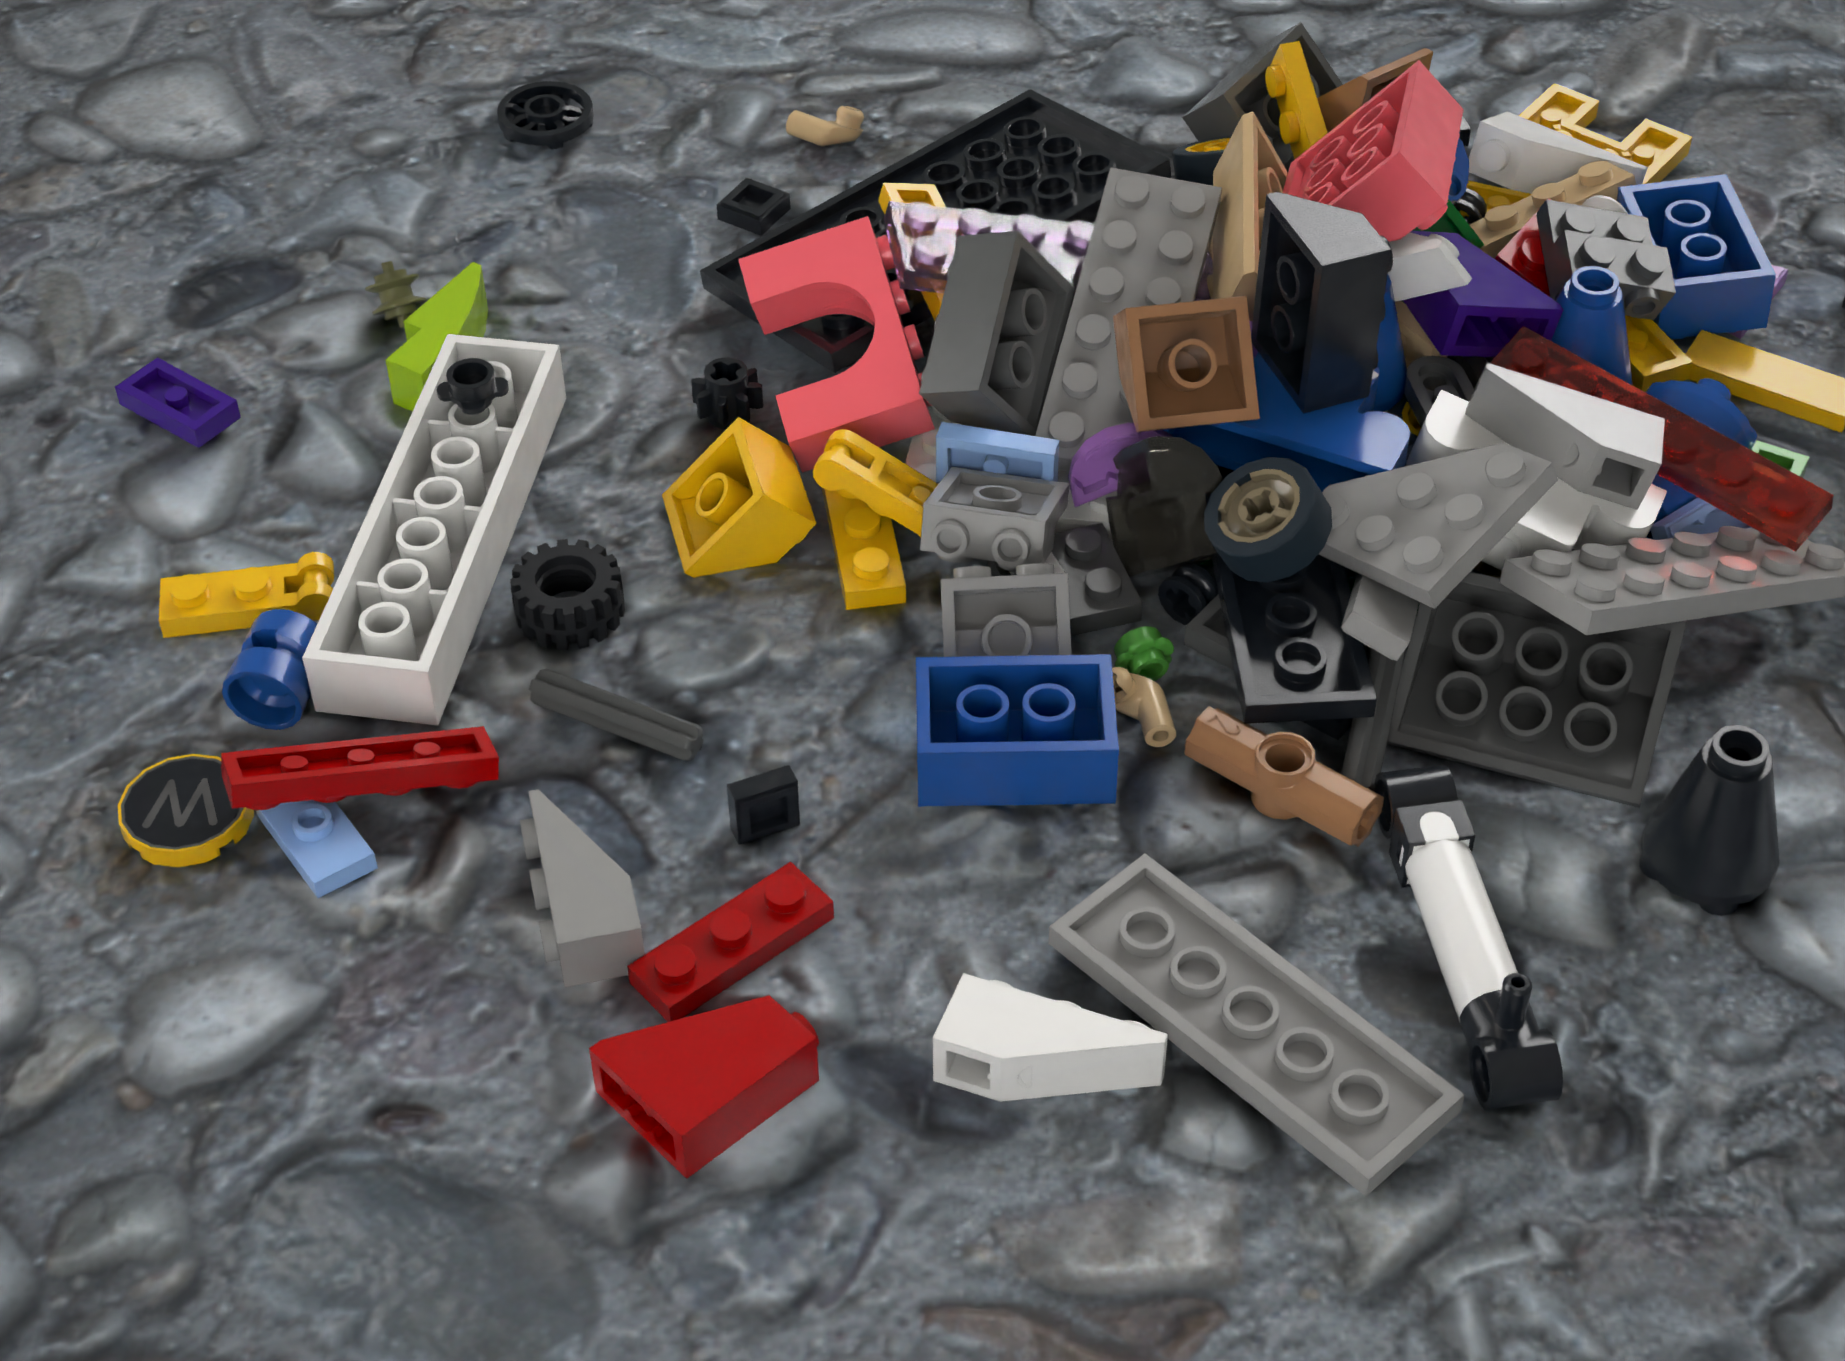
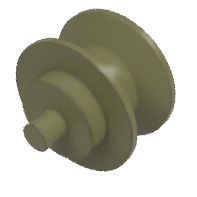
M392 261L381 263L384 273L373 277L375 284L366 287L365 290L379 294L381 305L372 312L373 315L384 314L386 320L398 319L400 328H403V321L408 318V315L417 310V305L427 300L424 297L414 296L411 284L420 277L419 274L407 275L406 269L394 270Z

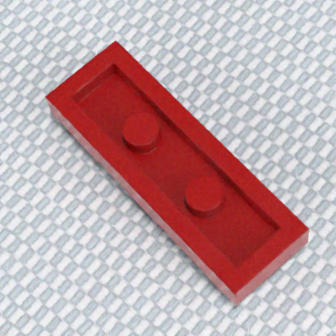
M790 861L627 966L629 983L667 1022L681 1019L834 919L833 900Z

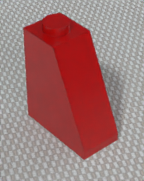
M770 995L602 1039L589 1048L595 1091L686 1179L819 1081L817 1051L819 1039L816 1031L803 1015L798 1012L790 1014Z

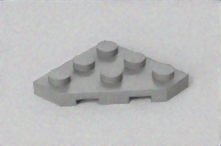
M1499 443L1328 485L1322 493L1332 510V529L1325 547L1319 555L1435 609L1558 481L1553 463L1506 443Z

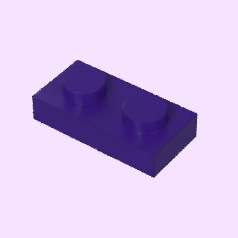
M158 357L115 386L120 405L198 448L241 418L236 399Z

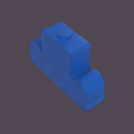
M1259 352L1254 358L1260 419L1163 430L1173 436L1184 450L1185 455L1234 471L1248 462L1266 457L1289 458L1308 470L1321 492L1328 485L1405 467L1410 438L1409 427L1400 417L1387 412L1374 411L1379 376L1371 381L1369 397L1303 414ZM1377 367L1374 371L1380 374V369Z

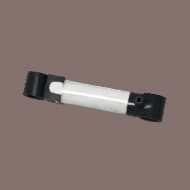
M1446 765L1378 773L1375 778V793L1384 797L1382 811L1377 818L1383 835L1387 839L1391 838L1389 855L1401 888H1412L1469 1046L1471 1080L1479 1104L1486 1110L1559 1100L1563 1088V1070L1559 1050L1552 1033L1547 1028L1539 1029L1529 1003L1532 982L1528 977L1517 972L1472 855L1476 835L1462 800H1458L1456 786L1449 768Z

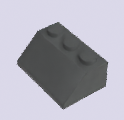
M1300 22L1260 45L1182 118L1198 141L1232 136L1242 115L1253 111L1266 135L1272 138L1273 147L1288 172L1291 162L1295 159L1290 144H1285L1281 138L1279 129L1281 113L1276 98H1271L1268 94L1265 81L1266 69L1271 65L1279 45L1300 41L1317 98L1343 84Z
M1018 230L958 236L953 259L948 267V279L940 311L935 319V331L927 363L922 372L919 394L949 421L967 426L1035 436L1069 317L1075 287Z

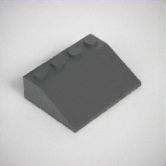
M1470 572L1435 609L1420 602L1401 670L1387 745L1640 808L1687 622L1680 621L1585 635L1500 584V578Z

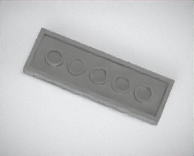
M1110 167L1035 434L1037 437L1059 440L1058 470L1069 472L1072 457L1085 440L1104 428L1128 422L1134 423L1119 377L1113 316L1125 308L1196 300L1221 203L1222 187ZM1147 478L1134 483V485L1145 487V483L1148 482Z
M1768 520L1764 521L1761 527L1744 529L1735 526H1722L1718 532L1714 533L1677 532L1674 534V538L1660 540L1634 537L1628 540V544L1607 546L1587 543L1582 545L1581 550L1559 552L1540 549L1536 550L1533 556L1505 559L1499 583L1585 635L1845 597V552L1830 545L1810 542L1799 536L1800 530L1794 525Z
M1145 853L1049 926V945L1157 1031L1167 1033L1168 1039L1364 1196L1370 1194L1461 1112L1465 1094Z

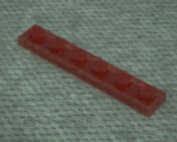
M1524 326L1490 362V364L1664 418L1662 465L1657 475L1795 552L1832 509L1833 494Z

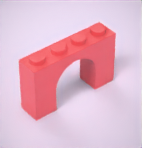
M868 216L738 259L750 304L764 335L832 314L856 316L875 327L873 338L867 351L853 366L833 377L775 395L789 446L802 473L814 469L819 456L824 453V448L830 435L840 429L850 430L877 447L935 429L929 407L932 405L919 394L922 372L918 373L915 360L925 357L915 325L912 324L904 327L901 315L911 312L900 279L890 282L887 270L897 267L887 235L876 238Z

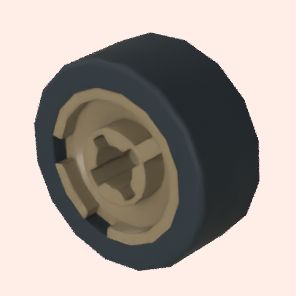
M1266 457L1248 462L1224 478L1211 494L1204 511V526L1213 547L1232 572L1248 581L1271 582L1292 576L1308 566L1322 551L1332 529V510L1323 493L1304 466L1289 458Z

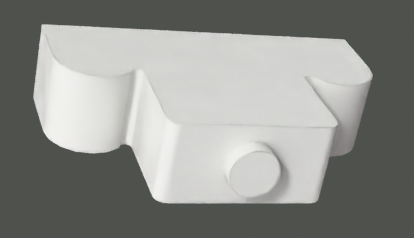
M1441 389L1426 416L1406 466L1506 442L1465 415L1468 401ZM1557 477L1558 481L1481 561L1502 570L1505 559L1533 556L1534 552L1540 549L1566 552L1572 551V549L1581 550L1582 545L1587 543L1613 546L1628 544V540L1634 537L1646 538L1656 520L1667 490L1651 484L1641 505L1636 510L1579 492Z

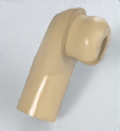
M840 106L836 112V121H826L794 110L787 119L786 132L789 135L819 146L852 142L863 132L860 126L864 120V114L857 108Z
M1113 667L1116 711L1140 721L1143 735L1148 745L1163 747L1170 744L1175 739L1177 732L1161 686L1145 676L1129 673L1123 667Z

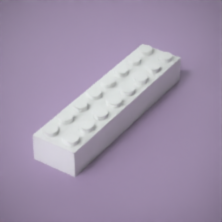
M447 334L302 657L316 712L439 725L566 400L559 345ZM468 358H478L489 362L494 368L495 378H505L509 386V391L505 396L495 397L488 408L475 415L465 414L457 404L451 401H441L437 396L438 385L447 382L446 373L449 367L457 361Z

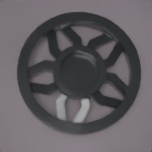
M543 81L523 85L504 96L497 108L499 127L509 142L517 141L538 146L547 145L551 150L562 148L564 142L578 137L593 125V104L590 96L583 89L565 82ZM570 99L578 102L584 109L572 105L569 106ZM509 112L515 116L511 122L507 118Z

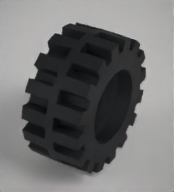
M568 539L557 540L556 547L550 548L547 543L537 546L538 554L534 555L528 551L521 557L522 565L515 564L512 570L513 578L510 579L516 622L518 627L522 628L523 635L526 638L532 640L537 637L538 645L548 648L551 643H556L557 650H568L569 644L577 643L578 648L581 649L589 647V640L592 638L598 642L608 637L607 629L615 631L618 628L620 617H624L625 611L622 577L617 559L613 554L607 555L606 548L597 544L590 549L589 542L578 539L576 545H568ZM566 591L584 592L574 597H553Z

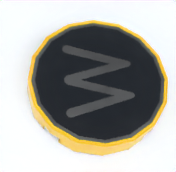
M200 754L167 758L144 769L126 786L118 803L119 826L123 839L130 849L132 846V848L140 852L142 859L154 865L185 867L206 863L220 856L219 848L227 845L232 839L236 845L247 834L254 817V810L246 807L232 809L222 779L221 758Z

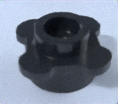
M468 358L457 361L449 367L446 373L447 382L438 385L437 396L441 401H451L457 404L463 413L475 415L488 408L495 397L505 396L509 391V386L505 378H495L494 368L489 362L478 358Z

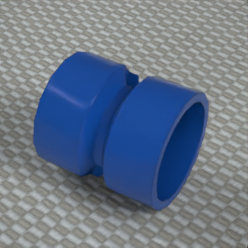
M272 609L263 612L254 620L242 644L241 653L235 658L222 687L225 703L236 716L249 724L273 730L293 727L301 719L311 698L302 657L318 623L303 614L284 609Z

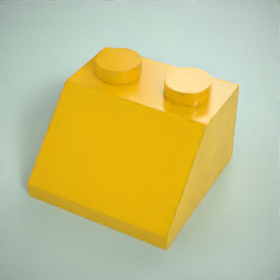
M740 417L662 494L684 573L693 578L777 563L795 544L800 543L817 524L790 446Z

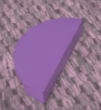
M1130 422L1104 428L1085 440L1072 457L1068 480L1074 506L1078 507L1187 462L1184 450L1171 434L1163 430L1136 432L1134 423Z

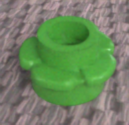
M1144 626L1135 628L1124 634L1116 642L1114 647V654L1117 658L1115 667H1123L1129 673L1145 676L1156 681L1169 668V664L1172 661L1171 654L1174 652L1173 643L1168 638L1162 637L1160 631L1155 627Z

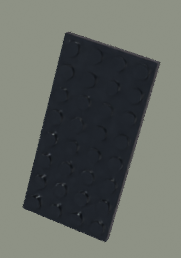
M1029 89L701 269L700 275L703 288L759 324L749 301L738 259L868 216L876 238L887 235L897 267L887 270L890 282L897 279L901 280L911 312L901 315L904 327L912 324L916 326L933 316L878 202L883 183L935 184L960 236L1018 230L1042 253L1052 246L1066 241L1069 236L1096 221L1110 167L1171 178L1170 159ZM832 314L773 332V334L836 373L842 368L851 366L864 355L872 341L875 327L856 316Z

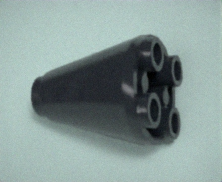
M1730 725L1719 729L1713 737L1704 743L1654 810L1643 829L1641 837L1642 852L1639 859V866L1643 874L1650 879L1658 881L1672 894L1699 904L1704 911L1713 915L1724 916L1732 914L1736 911L1739 904L1750 902L1767 891L1780 864L1772 755L1769 752V744L1762 734L1742 725Z

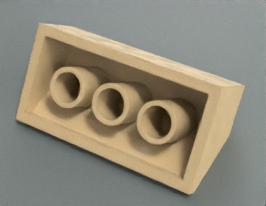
M1253 111L1242 115L1213 171V186L1222 187V194L1208 249L1213 261V274L1207 277V286L1211 299L1247 296L1249 321H1253L1266 194L1282 193L1288 174Z

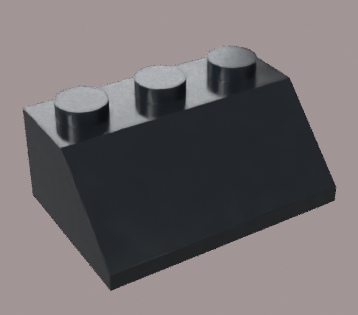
M1281 192L1266 194L1251 330L1252 344L1303 414L1369 397L1373 370L1378 365L1377 341L1380 322L1384 320L1386 313L1384 294L1387 274L1393 266L1391 246L1384 236L1378 234L1362 213Z

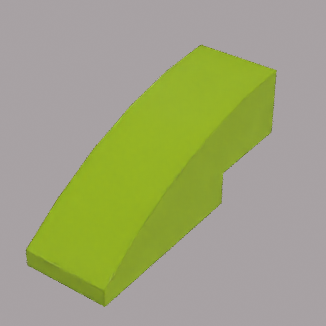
M475 262L470 263L403 321L407 341L385 360L393 403L413 412L447 334L484 337L488 305L482 265Z

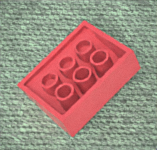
M1418 60L1292 161L1282 193L1362 213L1378 234L1384 236L1388 242L1402 239L1416 227L1421 231L1426 230L1435 224L1448 208L1447 202L1452 184L1451 178L1456 160L1458 139L1460 137L1459 132L1463 108L1421 61Z

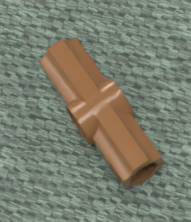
M1208 706L1196 718L1194 727L1186 739L1185 755L1251 791V801L1254 807L1260 813L1270 818L1287 820L1299 817L1350 846L1354 844L1359 847L1370 835L1377 818L1381 814L1383 796L1316 761L1315 750L1312 744L1301 735L1292 732H1276L1267 735L1249 724H1244L1243 721L1219 708L1214 709Z

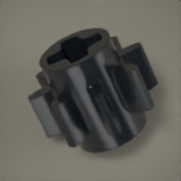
M730 357L715 359L705 365L704 378H694L691 380L693 403L697 404L698 418L708 417L709 422L715 427L727 429L738 417L750 422V408L760 409L764 406L762 384L758 383L757 369L751 368L747 370L746 365L738 359Z

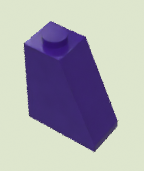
M1410 232L1427 237L1430 234H1438L1449 240L1459 251L1457 259L1472 277L1468 285L1403 300L1440 355L1544 359L1564 310L1558 302L1457 233Z

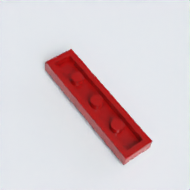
M484 726L224 752L221 753V770L232 809L246 807L252 810H268L278 806L280 803L308 800L333 803L341 801L347 796L373 793L397 796L406 794L412 789L437 786L457 789L468 788L477 782L498 780L499 756Z

